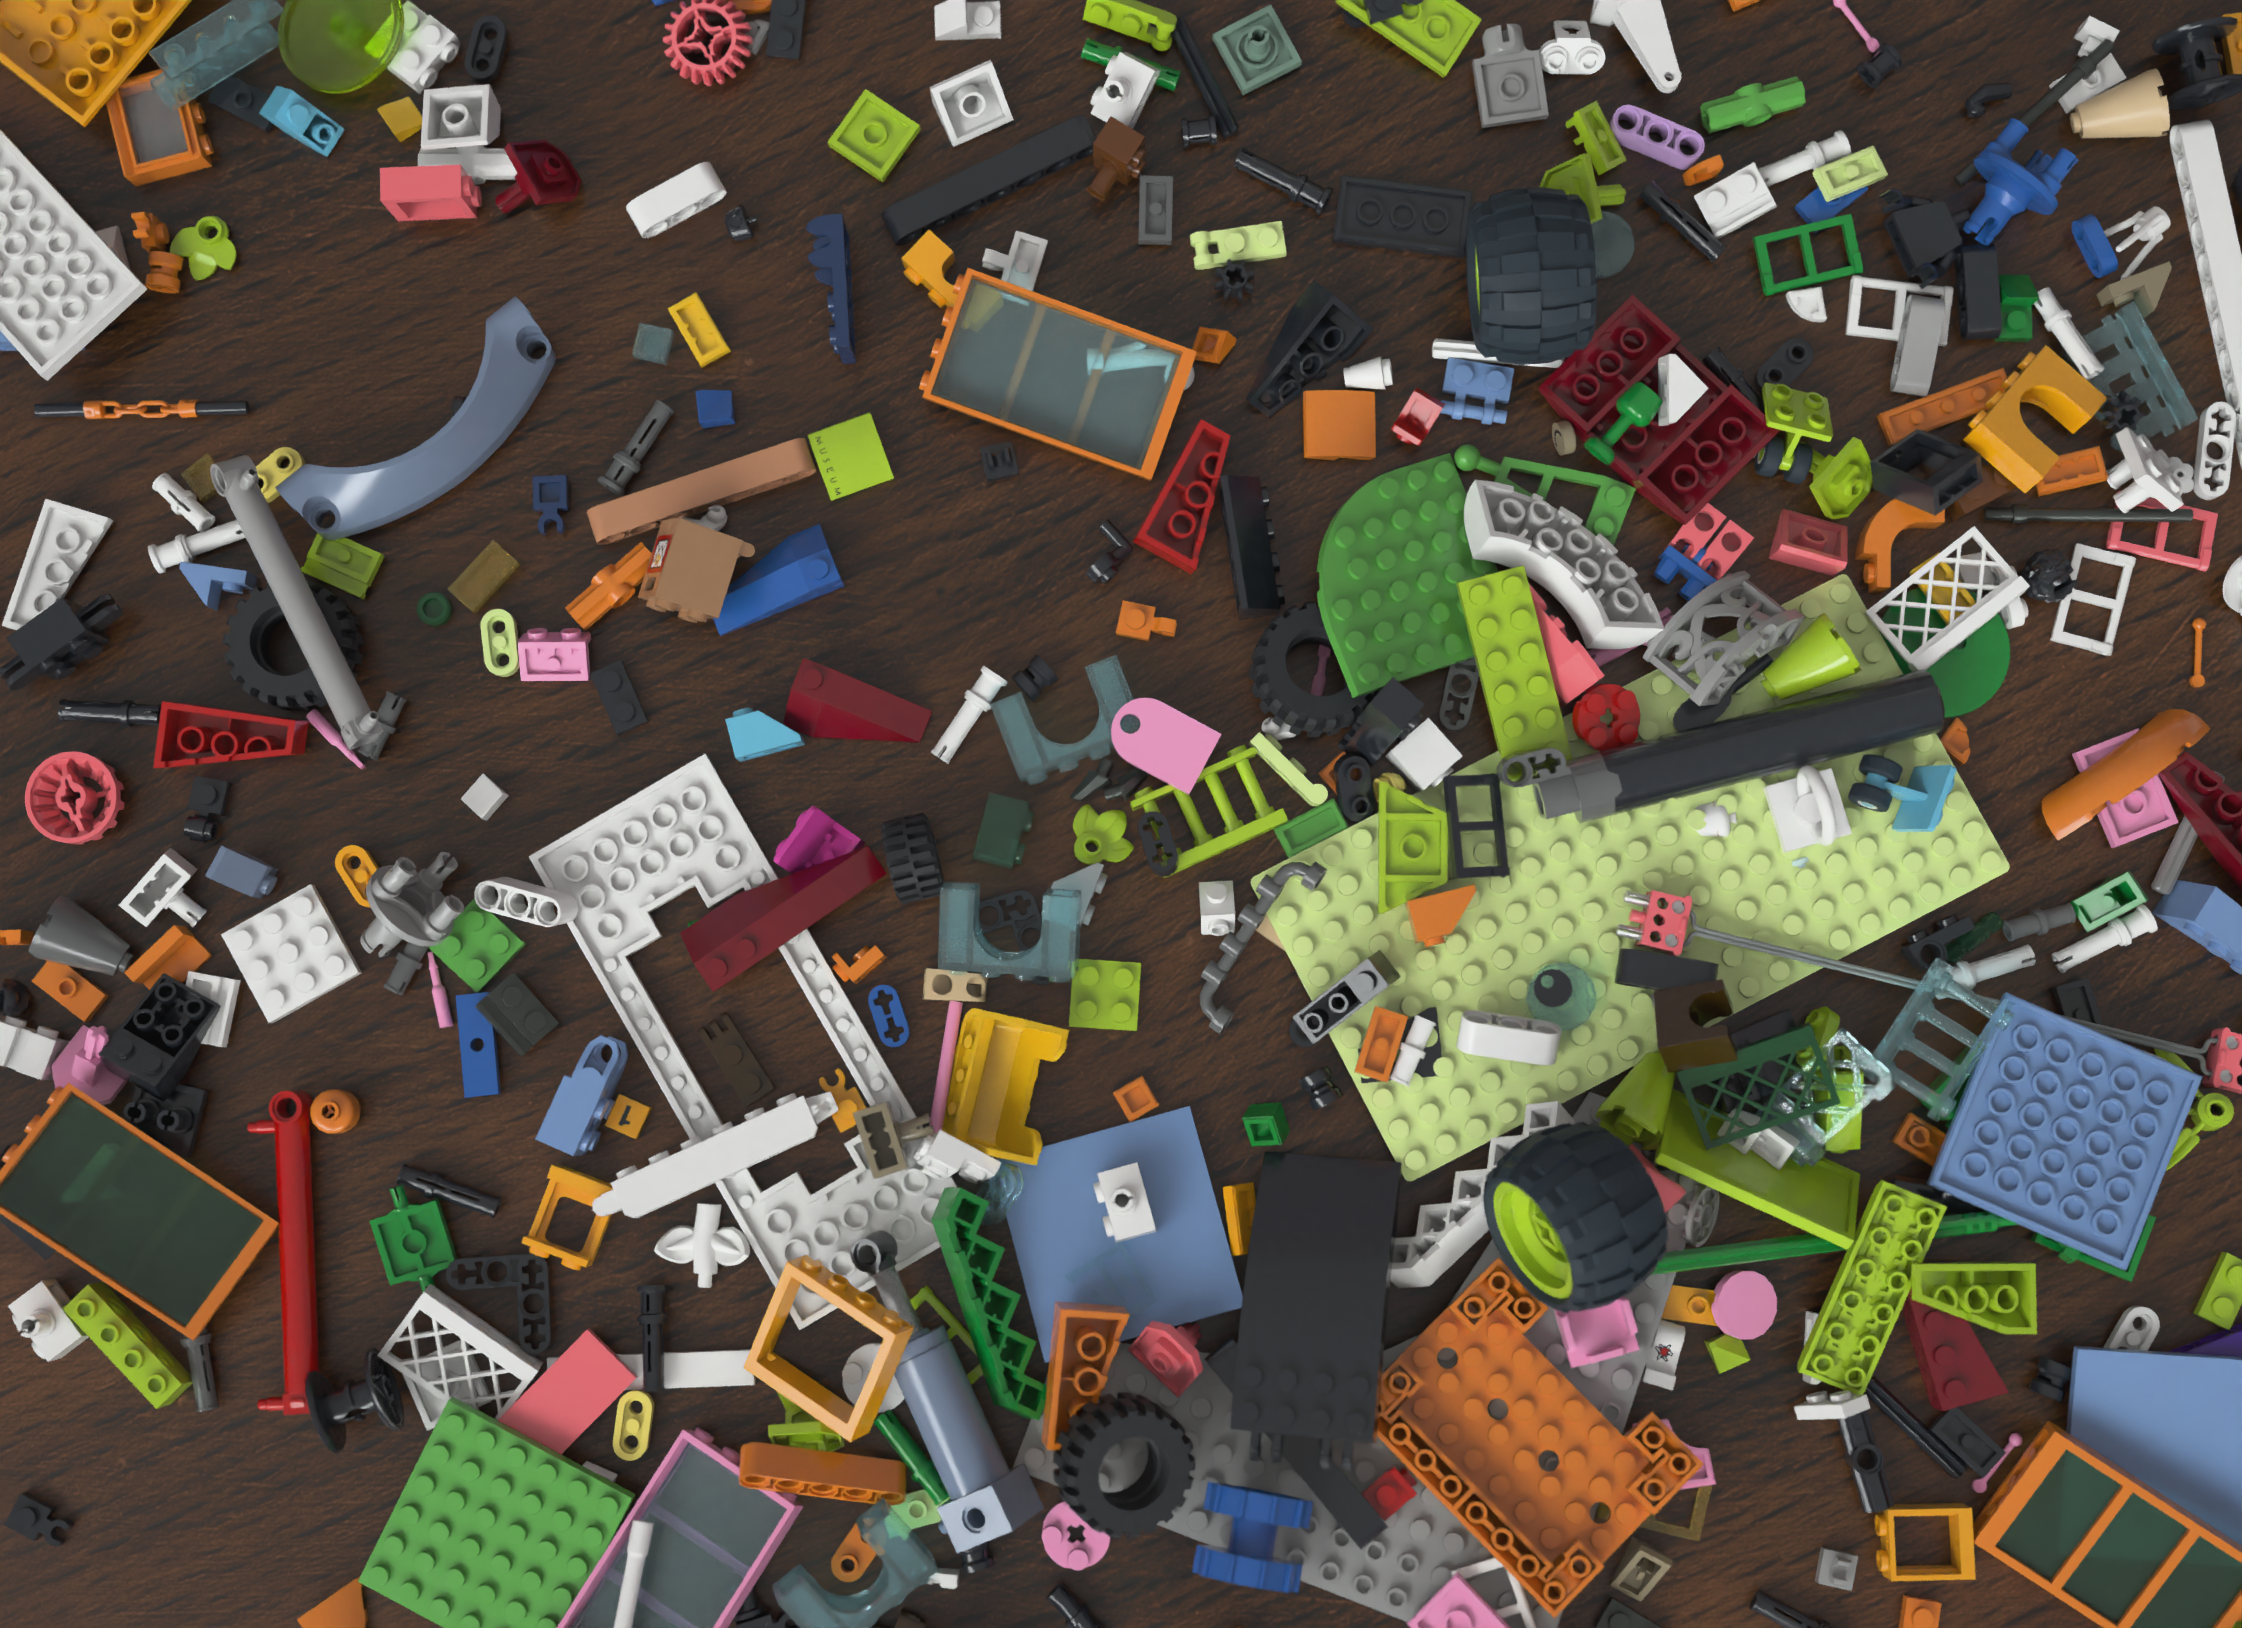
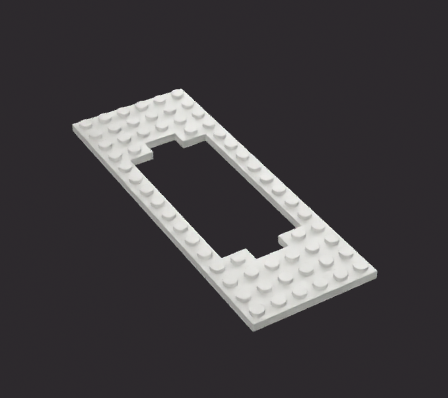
M704 754L529 856L546 888L568 893L576 900L578 912L573 921L567 923L568 927L690 1139L700 1136L701 1141L713 1137L714 1133L712 1130L723 1125V1122L648 994L628 956L662 937L650 912L694 886L697 888L706 906L710 909L742 889L747 891L779 879L709 757ZM806 929L779 948L780 952L870 1107L883 1102H890L895 1120H898L899 1123L917 1118L810 931ZM860 1134L844 1143L858 1168L812 1195L799 1172H795L763 1192L749 1168L716 1182L718 1189L775 1288L778 1285L786 1263L807 1255L813 1260L819 1259L822 1262V1266L831 1272L846 1277L849 1280V1284L861 1292H865L877 1284H875L876 1282H874L872 1276L869 1277L866 1272L860 1271L853 1264L851 1259L853 1244L857 1240L876 1231L882 1230L890 1233L898 1246L895 1258L897 1264L894 1266L895 1270H897L896 1272H899L940 1247L931 1219L944 1188L958 1187L952 1176L947 1179L941 1177L940 1180L935 1179L922 1171L924 1166L916 1163L917 1159L913 1158V1154L922 1139L925 1140L926 1137L906 1143L904 1148L910 1168L874 1179ZM801 1283L789 1313L799 1330L838 1307Z

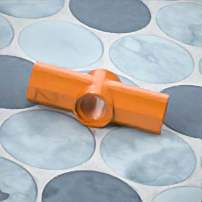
M640 542L615 565L610 564L600 570L591 580V585L567 605L565 609L586 631L611 608L616 609L633 596L636 587L644 579L652 553Z

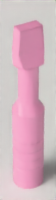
M1323 645L1319 646L1317 673L1313 676L1310 694L1316 696L1324 695L1326 664L1331 654V649Z
M317 709L311 710L306 715V719L331 745L337 746L361 770L365 767L358 759L356 753L348 749L342 739V735L328 723Z
M428 952L429 970L433 983L432 995L439 1027L453 1026L446 989L441 983L433 952Z

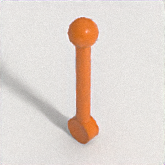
M2196 618L2192 623L2195 629L2194 675L2190 677L2189 683L2194 688H2199L2205 684V678L2201 675L2203 629L2206 627V621L2203 618Z

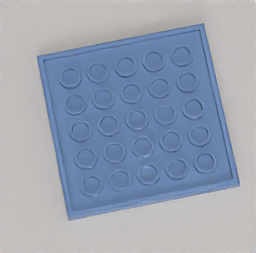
M2003 993L1927 1185L2119 1269L2127 1270L2202 1076L2012 994Z
M1190 1106L1044 1146L1039 1155L1037 1166L1002 1158L997 1159L1001 1162V1165L996 1173V1179L1045 1363L1049 1362L1055 1301L1124 1306L1130 1313L1126 1326L1123 1328L1119 1342L1138 1337L1151 1321L1170 1324L1175 1327L1242 1308L1243 1295ZM1137 1162L1157 1232L1117 1243L1115 1236H1107L1102 1217L1107 1216L1108 1211L1105 1202L1098 1203L1093 1183L1099 1182L1097 1173Z
M2074 1346L2066 1432L2242 1545V1357ZM2067 1449L2064 1453L2056 1550L2059 1554H2071L2121 1486V1484ZM2132 1493L2086 1556L2164 1561L2188 1528L2135 1493ZM2201 1536L2198 1537L2180 1561L2242 1566L2241 1562Z

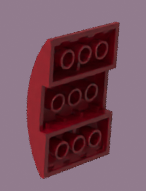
M1632 294L1594 332L1593 338L1584 350H1576L1538 387V390L1562 420H1567L1571 423L1575 434L1584 443L1591 437L1601 439L1621 416L1616 408L1617 399L1637 381L1645 384L1658 395V358L1668 354H1676L1708 389L1675 423L1659 426L1658 411L1650 424L1645 427H1637L1631 424L1612 446L1615 457L1608 467L1627 484L1636 488V491L1648 501L1686 525L1780 430L1768 427L1765 414L1732 384L1727 387L1680 344L1681 338Z

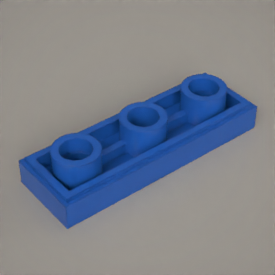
M490 992L456 995L465 1098L501 1094L496 1030L474 1007ZM478 1039H482L484 1042V1047L480 1051L475 1048V1043Z

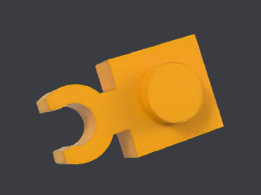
M838 1068L835 1070L839 1078L837 1085L830 1086L825 1077L819 1078V1083L824 1091L831 1092L839 1111L831 1116L840 1133L856 1125L853 1112L865 1109L867 1106L856 1086L849 1090L846 1089V1075L843 1070Z

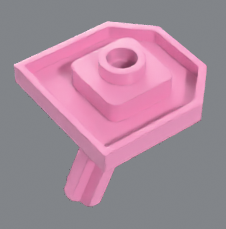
M83 1025L51 1065L55 1089L59 1085L64 1088L67 1083H70L101 1105L111 1103L127 1081L108 1071L99 1056V1052L109 1041L108 1034L106 1033L107 1029L104 1026L88 1028ZM76 1099L75 1103L81 1105L84 1108H90L78 1099Z

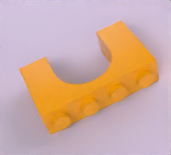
M2047 345L2036 355L2030 351L2017 365L2021 371L2019 373L2013 371L2001 384V387L2005 389L2003 393L1998 390L1984 405L1988 408V411L1985 412L1982 409L1969 422L1968 426L1972 430L1963 439L2024 493L2028 492L2044 478L2060 457L2026 427L2020 414V402L2032 403L2043 408L2074 434L2094 416L2106 401L2105 395Z

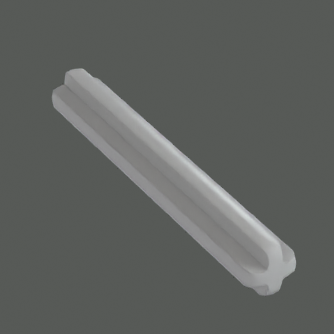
M2214 771L2216 774L2223 778L2222 782H2224L2225 777L2222 774ZM2185 815L2151 884V888L2160 894L2166 895L2171 893L2198 837V834Z

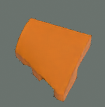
M360 1576L298 1618L297 1621L301 1627L366 1628L368 1616L367 1609H364L361 1588L364 1585L358 1582Z

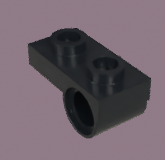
M1953 914L1938 921L1937 925L1939 928L1930 933L1923 929L1906 937L1909 943L1900 947L1905 960H1908L1914 969L1920 971L1941 967L1947 958V950L1944 944L1975 929L1970 916L1957 918L1956 914ZM1924 946H1928L1933 952V959L1929 964L1925 963L1920 956L1921 949Z

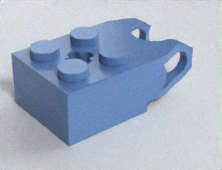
M600 1035L587 1045L573 1075H564L535 1138L536 1140L572 1156L585 1155L588 1150L593 1151L596 1148L601 1137V1132L597 1130L602 1119H608L616 1102L612 1100V1097L628 1060L626 1042L612 1036L605 1037ZM606 1045H609L612 1049V1057L609 1062H605L601 1055Z

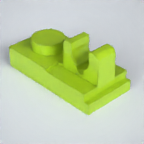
M1597 101L1574 112V117L1566 121V128L1575 125L1580 136L1573 141L1576 145L1584 143V148L1587 154H1590L1592 165L1595 167L1598 175L1626 161Z

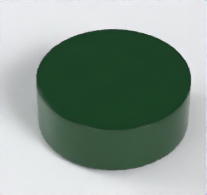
M439 592L424 594L419 599L416 607L419 618L424 623L434 627L446 624L453 613L451 601Z

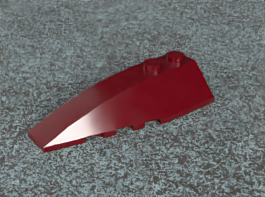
M2185 752L2158 774L2198 836L2242 892V792L2234 791L2222 782V777L2188 752Z
M866 846L736 894L683 930L680 935L693 964L714 992L888 873L870 847Z

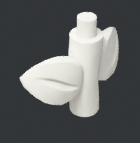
M697 1203L694 1228L688 1225L673 1227L660 1238L654 1249L660 1257L671 1262L686 1264L693 1260V1273L698 1274V1287H712V1274H718V1263L725 1266L737 1265L748 1258L750 1254L748 1240L742 1231L735 1227H722L718 1230L722 1204Z

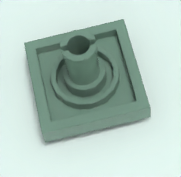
M1271 4L1212 35L1217 49L1243 95L1296 69L1302 64L1299 54Z

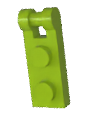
M1087 0L1083 20L1151 43L1152 47L1159 51L1170 49L1172 42L1170 33L1175 30L1177 22L1174 14L1136 0ZM1150 24H1155L1157 28L1150 26Z

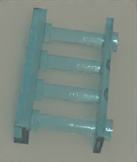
M276 0L231 1L149 52V55L163 71V73L150 80V86L173 112L279 46L282 38L270 25L269 21L282 14L284 9Z
M1938 957L1862 1070L1864 1076L1878 1084L1881 1078L1883 1080L1888 1078L1931 1105L1932 1108L1927 1116L1937 1122L1941 1116L1946 1119L1957 1103L1953 1099L1997 1031L1999 1029L2004 1031L2015 1015L2011 1011L2014 1005L2009 1000L2004 998L2000 1006L1997 1007L1954 981V976L1950 974L1953 967ZM1938 991L1941 993L1946 991L1990 1018L1980 1036H1977L1934 1009L1935 1005L1931 1002ZM1919 1020L1921 1022H1930L1971 1048L1960 1066L1914 1038L1915 1034L1912 1031ZM1900 1049L1902 1051L1909 1050L1952 1077L1941 1095L1895 1067L1896 1063L1893 1059Z

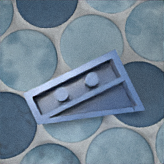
M2177 880L2171 893L2162 896L2152 913L2204 946L2212 954L2229 962L2231 969L2242 975V907L2216 886Z

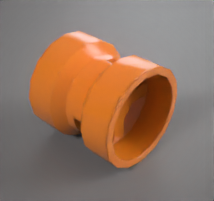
M149 252L148 264L151 269L150 273L146 275V288L163 293H178L180 289L178 272L182 270L183 258L168 252Z

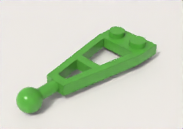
M1470 444L1460 446L1454 454V461L1459 469L1463 471L1479 469L1495 476L1493 482L1514 486L1515 492L1530 497L1532 496L1531 493L1507 479L1509 471L1542 476L1535 494L1542 496L1543 501L1546 499L1553 479L1598 487L1584 527L1595 536L1600 533L1613 546L1636 490L1632 486L1607 476L1509 457H1504L1500 464L1481 456L1479 450Z

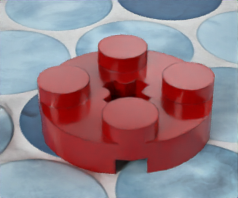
M1601 683L1589 687L1581 701L1576 702L1572 714L1573 728L1578 738L1582 739L1589 748L1596 751H1604L1631 744L1637 739L1640 725V709L1636 696L1632 691L1626 690L1619 685ZM1607 708L1613 715L1612 721H1610L1608 726L1600 721V716L1606 714Z

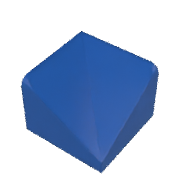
M731 390L696 391L698 417L702 428L736 424Z

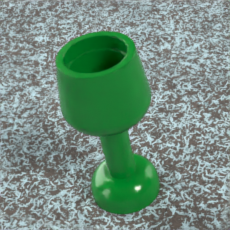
M1639 381L1635 382L1616 401V408L1621 414L1618 420L1601 439L1598 437L1589 438L1584 443L1585 448L1598 460L1609 466L1615 457L1612 446L1631 424L1637 427L1649 425L1663 401L1645 384Z

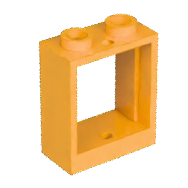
M1963 1503L1894 1504L1889 1509L1880 1511L1879 1514L1875 1515L1876 1534L1881 1538V1550H1877L1876 1553L1877 1567L1879 1571H1882V1575L1890 1581L1976 1579L1971 1507ZM1949 1515L1951 1565L1896 1566L1894 1517Z

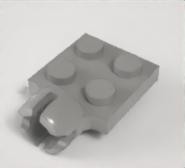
M1506 24L1507 30L1501 31V25L1485 30L1482 37L1484 57L1474 59L1472 62L1482 128L1547 119L1549 116L1539 50L1532 51L1526 49L1522 29L1518 24Z

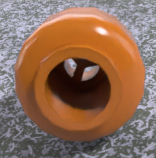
M329 1089L321 1092L314 1099L310 1108V1116L313 1124L320 1131L329 1134L344 1133L351 1130L357 1124L360 1118L361 1107L358 1099L351 1092L343 1089Z

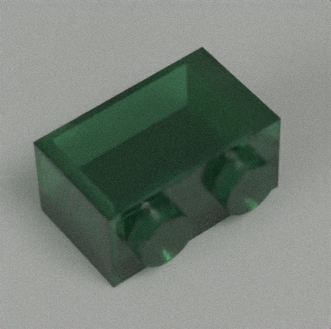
M989 792L972 857L974 861L1011 871L1014 870L1015 863L1021 865L1026 845L1020 844L1024 831L1030 832L1035 813L1029 811V802Z

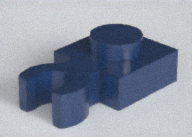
M566 475L532 476L533 510L535 512H543L538 521L540 533L547 535V524L555 521L557 522V532L564 534L566 524L560 517V511H569L568 477Z

